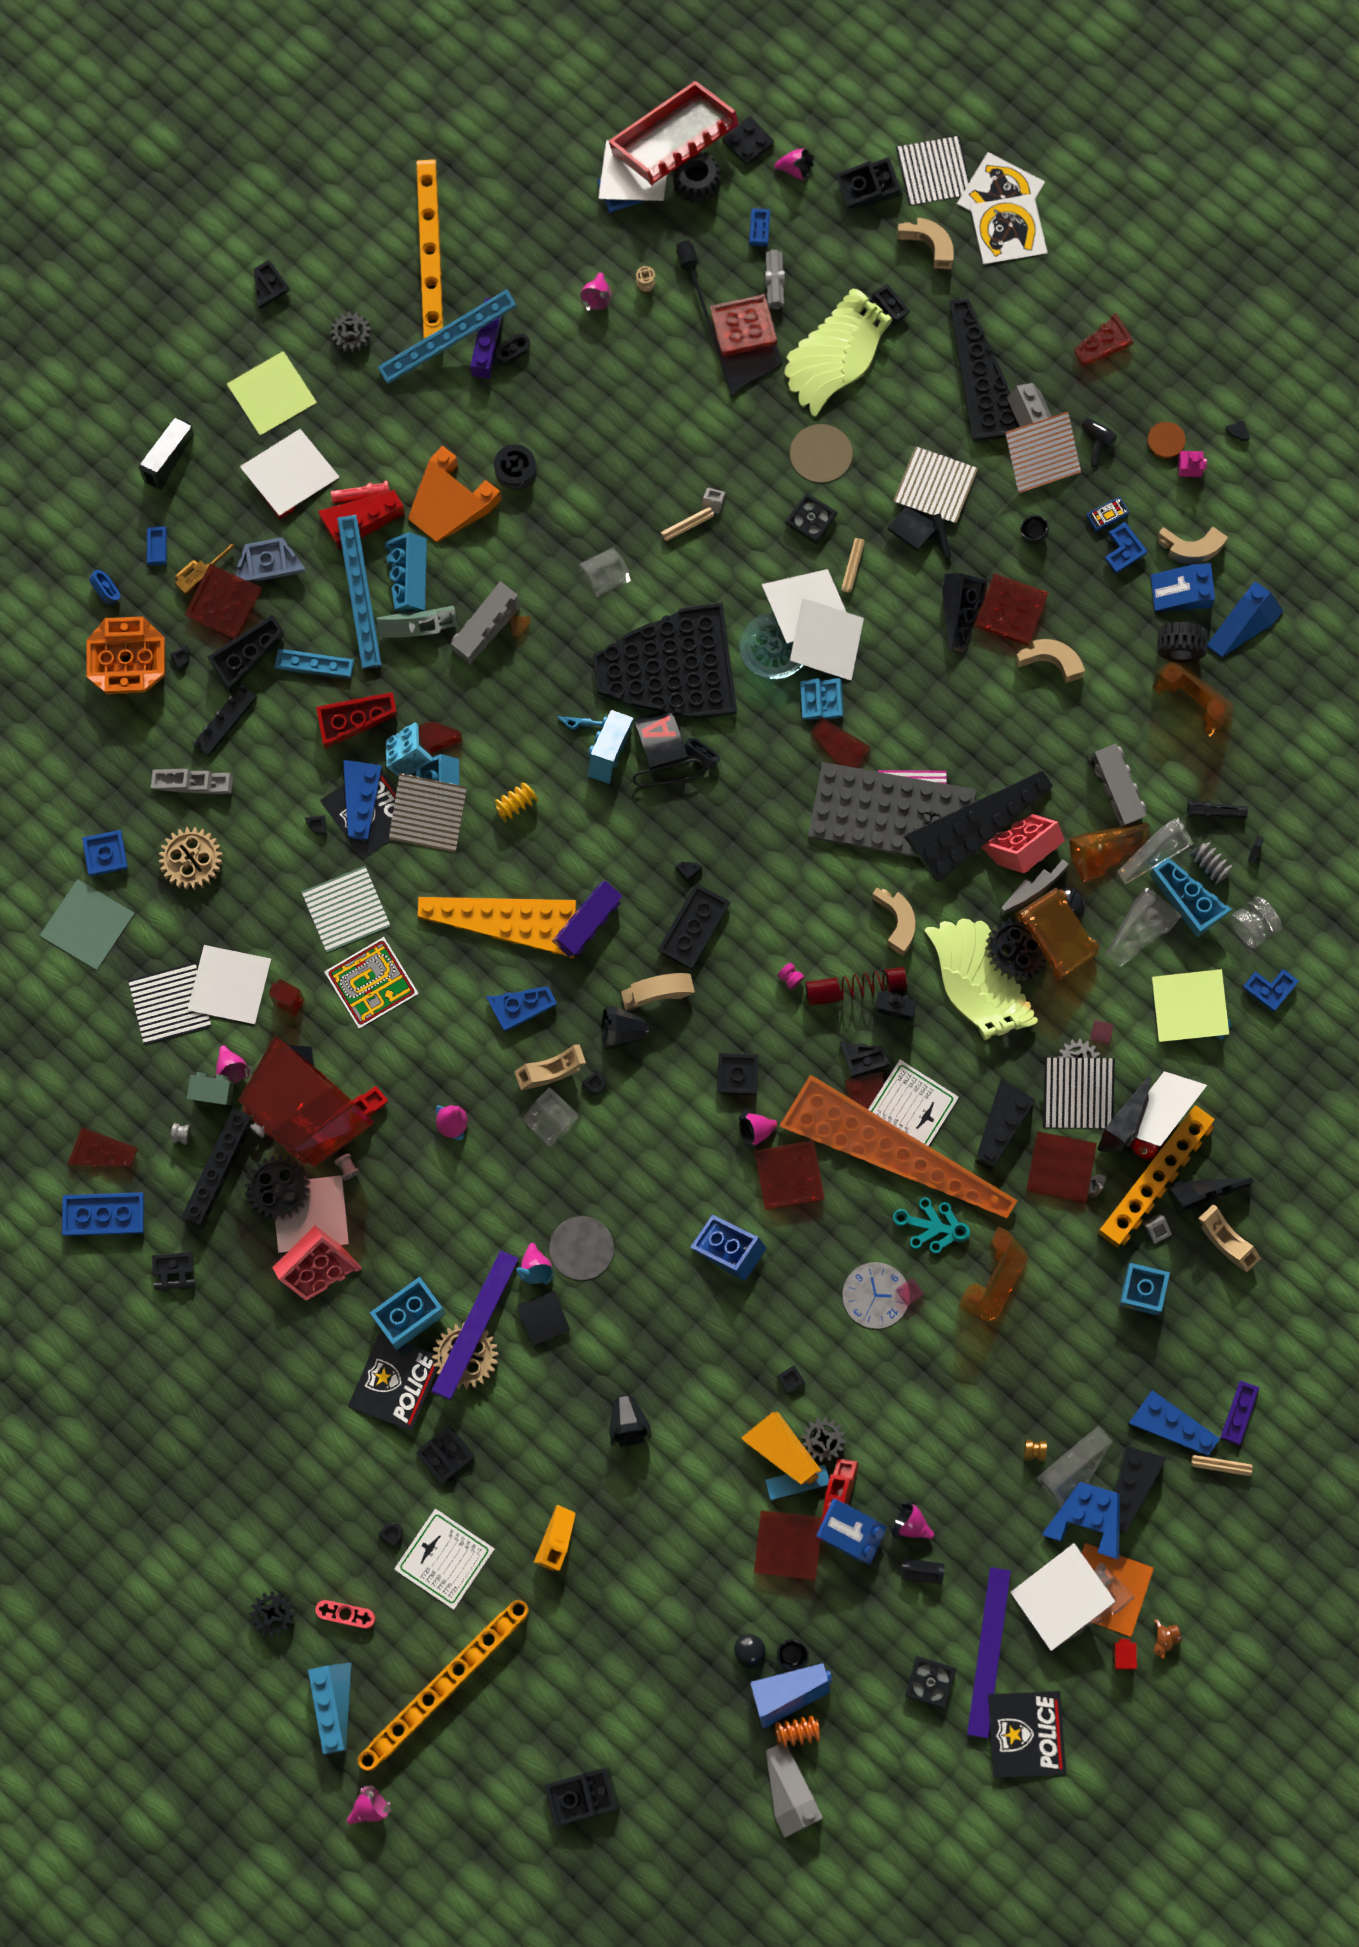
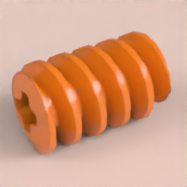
M812 1716L808 1717L807 1722L804 1717L800 1718L799 1724L796 1719H792L791 1725L787 1720H784L783 1727L779 1721L775 1722L778 1747L779 1743L782 1742L786 1748L788 1741L791 1742L792 1746H795L797 1739L803 1745L804 1738H807L809 1744L812 1743L813 1737L816 1738L817 1742H820L819 1725L817 1719L815 1721Z

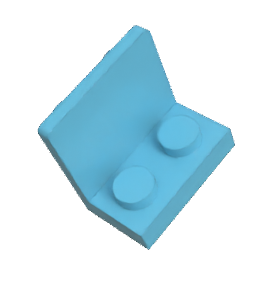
M416 722L386 740V766L398 777L400 773L411 775L432 761V756L419 746V730Z

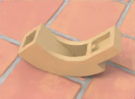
M917 218V225L908 222L898 224L897 239L925 242L930 246L934 254L933 268L952 269L954 258L953 244L947 232L940 225L923 218Z
M1164 527L1157 537V541H1159L1162 547L1170 549L1168 557L1184 564H1198L1212 559L1223 549L1228 540L1226 535L1214 527L1209 530L1205 537L1195 542L1181 540Z
M1050 639L1032 641L1031 650L1026 648L1019 651L1015 660L1018 667L1037 661L1051 662L1058 667L1065 683L1083 678L1085 673L1084 666L1075 651L1059 641Z
M876 888L872 894V900L889 910L894 915L897 923L895 931L888 939L887 946L904 956L912 943L915 932V916L912 907L899 892L892 898L891 893L887 890Z
M686 973L666 974L635 982L631 984L630 988L621 991L625 1010L629 1011L652 1001L670 998L682 999L695 993L691 975Z
M573 1045L553 1058L536 1063H527L514 1072L520 1089H530L566 1078L579 1071V1067L584 1065L586 1061L580 1045Z
M1212 1205L1199 1217L1203 1225L1201 1228L1207 1237L1229 1260L1242 1270L1248 1272L1261 1259L1254 1246L1242 1239L1228 1225L1218 1207Z

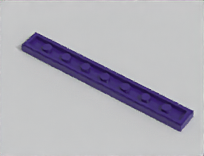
M500 1250L432 1389L433 1394L451 1401L519 1258Z
M993 1567L989 1569L967 1735L988 1738L989 1735L988 1694H994L1011 1570Z

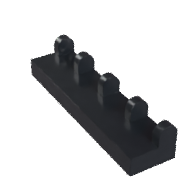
M242 683L239 684L236 692L227 699L228 701L222 709L216 712V716L208 726L203 728V732L198 738L192 741L194 747L208 757L257 699V696Z

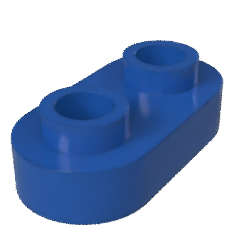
M95 570L89 578L91 585L104 603L114 605L120 598L119 591L105 572Z

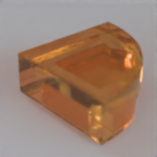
M530 616L511 617L512 638L520 636L529 627Z

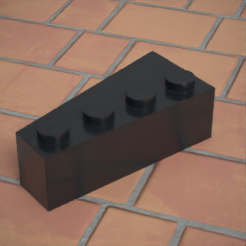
M1002 1079L1000 1080L975 1158L977 1163L993 1171L1035 1102V1099Z

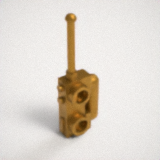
M230 544L210 564L205 565L201 560L199 562L196 560L191 561L175 575L176 586L187 596L201 582H204L207 577L211 576L212 572L210 569L230 550L234 549L235 546Z

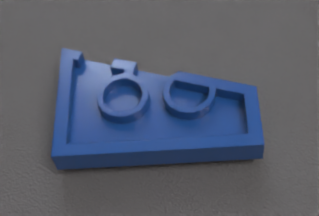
M548 986L528 989L523 992L486 996L504 1032L557 1006V1002Z

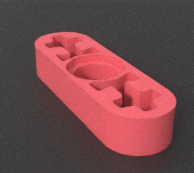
M327 1600L320 1601L315 1609L317 1616L323 1620L364 1629L372 1627L376 1619L374 1613L369 1609ZM328 1604L329 1609L335 1610V1606H339L336 1610V1619L332 1618L334 1616L333 1613H326V1616H323L320 1608ZM347 1608L351 1611L350 1619L342 1620L340 1618L342 1609ZM355 1610L359 1611L357 1613L359 1616H365V1613H368L371 1621H367L366 1625H364L362 1620L356 1619V1623H352L355 1619Z

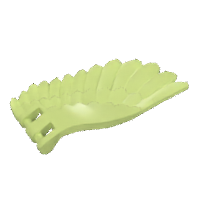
M857 289L850 290L849 295L843 298L844 301L840 302L837 305V309L832 312V316L825 319L826 323L819 325V330L811 332L808 335L809 338L800 341L799 347L790 351L786 357L789 363L786 365L784 374L787 378H790L788 383L789 391L793 393L800 391L798 396L799 404L805 407L809 403L810 412L814 417L818 415L823 405L834 392L853 383L866 373L875 356L881 335L893 320L889 315H885L883 310L875 303L872 304L869 301L870 299ZM866 308L867 312L863 317L860 313ZM879 319L881 322L877 328L874 324Z
M961 919L957 925L944 921L940 923L939 929L934 927H927L925 929V933L930 938L939 956L942 981L948 999L965 1018L978 1027L984 1040L991 1039V1036L994 1035L1000 1036L1009 1033V1030L1012 1029L1018 1030L1037 1023L1038 1019L1033 1017L1034 1011L1030 1010V1002H1026L1025 994H1020L1021 986L1016 984L1014 976L1008 980L1006 973L1000 976L1001 970L994 971L996 965L989 964L992 958L986 957L990 951L986 950L985 947L988 945L986 939L990 937L988 934L991 930L983 921L973 923L969 919ZM1009 1017L1011 1022L1007 1023L1004 1019ZM991 1023L993 1028L988 1029L985 1025Z

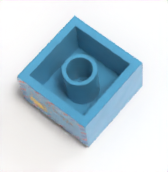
M1129 1263L1119 1306L1159 1316L1162 1311L1170 1272Z

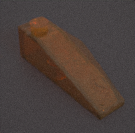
M1142 823L1089 832L1070 838V855L1082 881L1086 882L1104 875L1109 867L1121 863L1120 860L1126 855H1132L1149 843V824Z

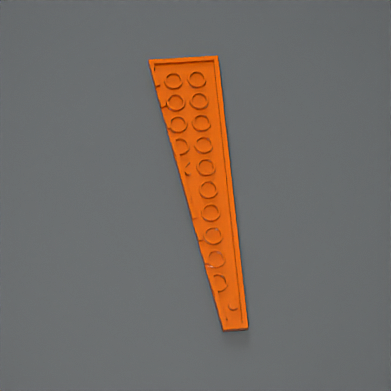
M812 1075L807 1079L780 1124L782 1128L957 1197L1005 1218H1008L1018 1201Z

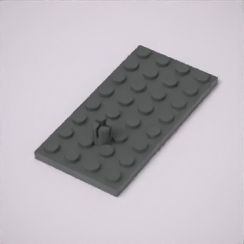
M822 762L808 838L919 858L903 836L974 802L976 789Z

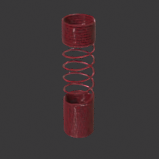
M903 966L894 969H884L882 983L878 973L874 971L872 986L867 973L864 972L862 988L857 975L854 974L852 977V991L847 977L843 976L842 993L837 977L812 980L810 982L806 981L809 1006L844 1001V977L847 981L852 1000H854V976L857 979L862 998H864V975L867 977L872 996L874 997V975L876 973L883 993L885 991V971L889 992H907L905 969Z

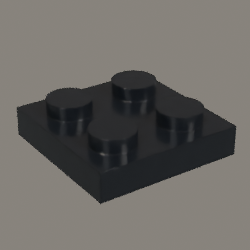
M751 116L722 137V142L745 166H748L774 145V140Z
M719 1053L717 1094L757 1095L758 1054Z

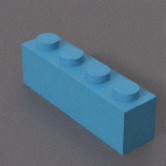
M410 532L386 541L384 544L389 552V555L386 557L387 563L391 565L389 576L394 584L391 588L394 608L401 612L415 611V613L425 610L427 538Z
M1170 858L1152 869L1151 878L1196 937L1208 931L1232 911L1230 907L1220 902L1219 898L1204 889L1203 885L1198 881L1196 882L1188 876V873Z
M352 1663L329 1665L308 1670L322 1750L325 1755L347 1751Z

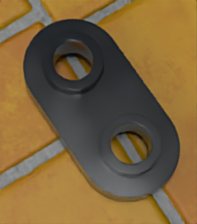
M517 334L499 345L496 349L497 360L502 364H509L528 352L530 349L529 337L525 334ZM503 354H508L509 356H508V357H503L502 355H503Z
M695 738L687 739L684 747L689 756L702 761L706 768H715L718 765L720 756L715 751Z

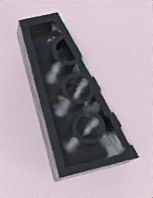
M271 615L207 656L209 663L230 693L284 637V632L274 616Z
M1126 1446L1124 1449L1113 1492L1120 1495L1119 1533L1125 1534L1167 1457Z

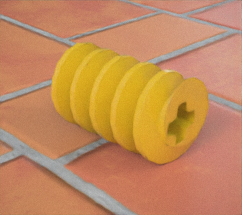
M521 783V789L515 787V794L509 791L507 793L508 798L502 795V802L498 799L494 801L496 810L505 823H507L506 816L513 819V811L517 815L520 814L519 807L525 811L526 803L533 806L532 799L539 802L536 794L527 784Z

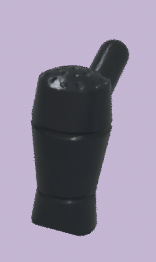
M1086 417L1082 427L1095 439L1091 465L1097 466L1102 445L1108 448L1115 443L1117 435L1108 427Z

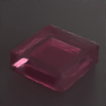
M1094 1019L1089 1040L1109 1045L1114 1024Z
M913 1277L896 1289V1292L907 1306L924 1295V1292Z

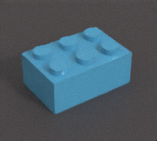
M420 1277L370 1312L375 1322L396 1350L446 1315L442 1306Z

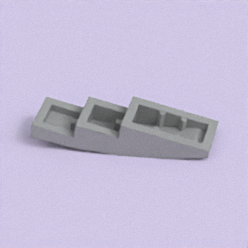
M189 769L153 770L151 789L184 793L231 794L233 774L190 771Z
M1062 859L1051 874L1044 869L1033 883L1025 879L1003 905L1000 914L1004 916L1037 898L1060 878L1067 870L1069 864Z

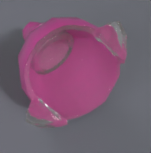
M598 273L595 279L588 282L581 290V303L588 311L591 309L602 310L609 305L612 290H610L609 285L605 281L603 273Z
M221 1046L216 1063V1075L228 1076V1080L233 1081V1084L242 1081L244 1078L248 1079L253 1067H247L244 1059L231 1052L226 1046Z
M374 1786L363 1787L360 1790L361 1794L355 1801L351 1814L347 1818V1823L353 1825L359 1822L382 1820L391 1811L390 1801L386 1802L379 1792L374 1789Z

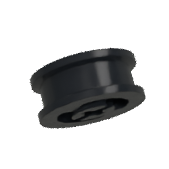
M518 444L503 447L495 456V475L498 482L505 488L520 490L529 486L535 479L537 472L535 457L525 446ZM518 457L527 461L529 464L528 468H524L523 460H519ZM503 466L507 467L508 475L512 473V477H509L503 473Z

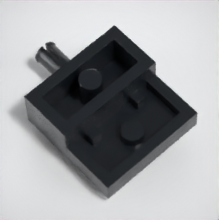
M888 991L878 992L874 1012L913 1021L917 1002L913 998L897 996L898 994L894 995Z

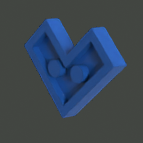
M1126 522L1109 532V536L1118 546V549L1107 555L1104 560L1115 574L1147 555L1148 551Z
M1283 969L1274 981L1270 983L1255 971L1242 988L1272 1012H1275L1299 980Z

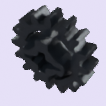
M271 1591L270 1596H268L264 1592L263 1599L261 1600L257 1597L256 1601L258 1604L251 1605L255 1609L254 1612L249 1613L250 1616L255 1618L251 1621V1624H257L255 1628L257 1632L263 1629V1636H266L268 1632L270 1637H274L275 1632L281 1636L282 1629L289 1631L287 1624L294 1623L290 1619V1616H295V1613L290 1611L294 1605L287 1604L290 1599L288 1597L282 1599V1593L275 1596V1592ZM273 1600L271 1605L262 1606L264 1603ZM281 1604L285 1607L286 1615L282 1614L280 1610ZM275 1609V1613L281 1618L272 1617L270 1620V1616L264 1611L272 1612ZM259 1613L264 1617L263 1625L260 1622ZM282 1622L280 1626L271 1628L275 1623Z

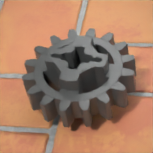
M350 311L347 316L341 314V319L335 318L336 324H331L332 330L330 334L333 344L337 343L338 349L343 347L344 352L351 349V352L354 353V348L360 351L361 345L367 346L366 340H371L370 334L372 331L371 327H369V321H365L364 315L359 318L358 312L354 316L351 315Z
M824 1417L823 1422L816 1418L815 1424L811 1421L808 1423L809 1429L804 1427L803 1431L807 1434L801 1435V1439L806 1440L802 1445L804 1448H808L807 1452L809 1454H813V1460L819 1457L821 1463L823 1458L830 1462L832 1455L837 1458V1451H843L840 1444L843 1445L846 1442L841 1439L845 1432H839L841 1425L835 1427L834 1419L829 1423L827 1422V1417ZM824 1426L832 1429L834 1432L826 1431ZM816 1429V1436L809 1439L812 1431ZM821 1432L824 1438H828L826 1448L822 1442H818ZM837 1440L835 1448L830 1451V1444ZM818 1447L822 1450L823 1453H819L815 1451L813 1448Z

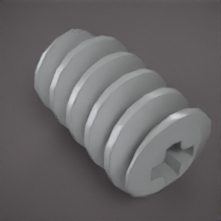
M1211 842L1203 843L1190 854V857L1196 856L1194 862H1201L1199 865L1201 869L1207 867L1205 874L1212 873L1210 879H1217L1215 885H1218L1230 874L1232 865L1225 867L1227 859L1220 861L1219 859L1222 854L1214 855L1216 848L1209 849Z

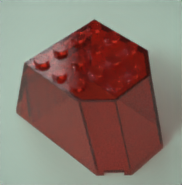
M277 1036L272 1039L238 1100L244 1106L242 1110L250 1117L254 1115L252 1120L260 1127L264 1125L263 1130L270 1137L273 1138L275 1136L274 1139L282 1146L286 1145L285 1149L292 1156L295 1157L297 1155L296 1158L304 1165L309 1163L313 1167H316L374 1123L362 1109L319 1069Z

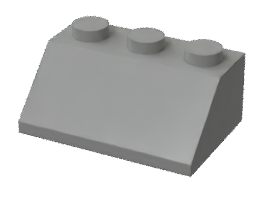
M1033 383L1016 386L1007 397L1020 427L1052 417L1040 390Z

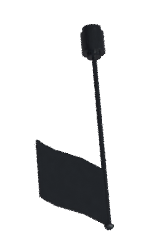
M682 241L677 244L676 253L681 268L691 272L730 391L729 396L734 398L736 392L748 383L771 373L782 364V359L769 322L758 331L737 340L722 352L720 351L694 272L696 265L699 263L694 245L690 241Z

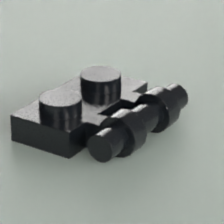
M193 1252L152 1255L153 1276H161V1282H154V1290L165 1292L169 1291V1289L180 1288L181 1290H186L188 1287H195V1279H187L186 1274L194 1273ZM168 1275H179V1280L169 1281Z

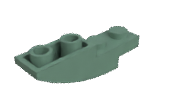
M454 606L418 613L409 611L376 618L379 637L389 638L440 633V629L457 626Z

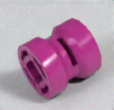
M791 962L784 966L777 974L780 980H785L786 986L790 990L797 987L805 978L801 972L795 970V966Z

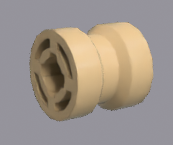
M640 267L636 273L637 287L644 292L650 291L655 286V272L651 267Z

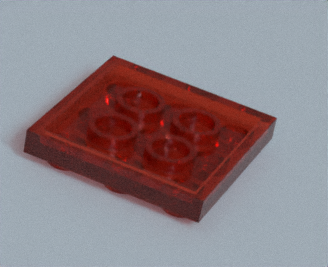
M765 294L710 306L722 356L777 344V337Z
M209 564L185 616L235 639L240 635L262 588L215 565Z
M994 574L974 627L1029 646L1048 597V592Z
M1037 1131L1026 1191L1086 1202L1097 1143Z
M814 1140L754 1151L765 1210L825 1200Z
M761 1510L754 1573L815 1581L820 1538L816 1535L821 1527L822 1518Z

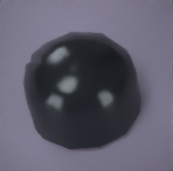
M1038 515L1029 516L1024 519L1020 526L1021 535L1025 541L1031 544H1039L1045 541L1049 534L1047 520Z
M745 1634L735 1642L734 1653L740 1665L747 1668H755L764 1662L766 1648L760 1637L754 1634Z
M788 1639L779 1645L777 1660L780 1666L786 1670L795 1671L803 1669L809 1661V1651L800 1640Z

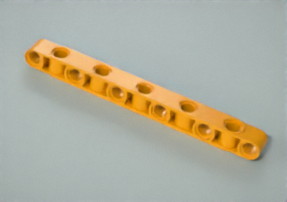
M436 160L417 161L424 339L443 328ZM428 252H434L432 255H427ZM430 286H435L434 289H428ZM432 320H436V321H437V322L434 323V324L429 323V322L432 321Z
M517 1600L502 1611L369 1744L358 1758L359 1766L366 1771H372L386 1760L518 1628L528 1616L529 1610L527 1605L523 1601ZM517 1605H522L525 1609L521 1616H516L513 1613ZM487 1635H493L495 1638L491 1646H486L483 1642ZM457 1665H463L465 1668L461 1676L454 1674V1668ZM427 1695L434 1696L435 1701L431 1706H425L424 1698ZM402 1725L404 1727L403 1735L395 1736L393 1732L395 1726ZM367 1755H371L374 1758V1763L370 1767H366L363 1764V1759Z

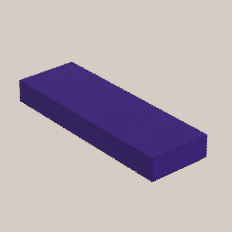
M1241 1380L1239 1381L1220 1439L1240 1446L1260 1387Z

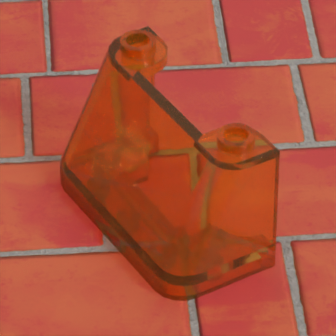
M1170 662L1165 664L1157 673L1152 687L1157 693L1160 694L1165 690H1170L1174 693L1180 687L1207 709L1203 719L1207 722L1205 732L1212 737L1231 717L1234 710L1233 704L1186 664Z
M1054 888L1015 913V916L1019 922L1022 921L1024 924H1028L1025 926L1026 930H1029L1050 962L1048 963L1050 967L1055 966L1052 973L1058 981L1099 954L1098 950L1100 947L1094 939H1090L1066 901L1068 898L1062 889Z
M999 1226L990 1243L996 1250L995 1258L999 1262L986 1288L979 1284L969 1285L959 1303V1307L986 1321H994L999 1317L1028 1259L1026 1250L1012 1234Z

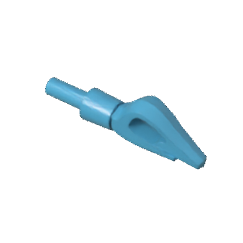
M558 716V719L571 730H575L579 726L591 727V725H602L601 721H591L589 718L581 719ZM572 722L575 723V725L570 726L568 723Z

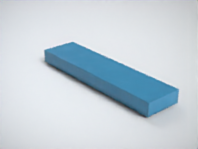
M278 649L274 667L280 670L351 680L355 661L354 659Z

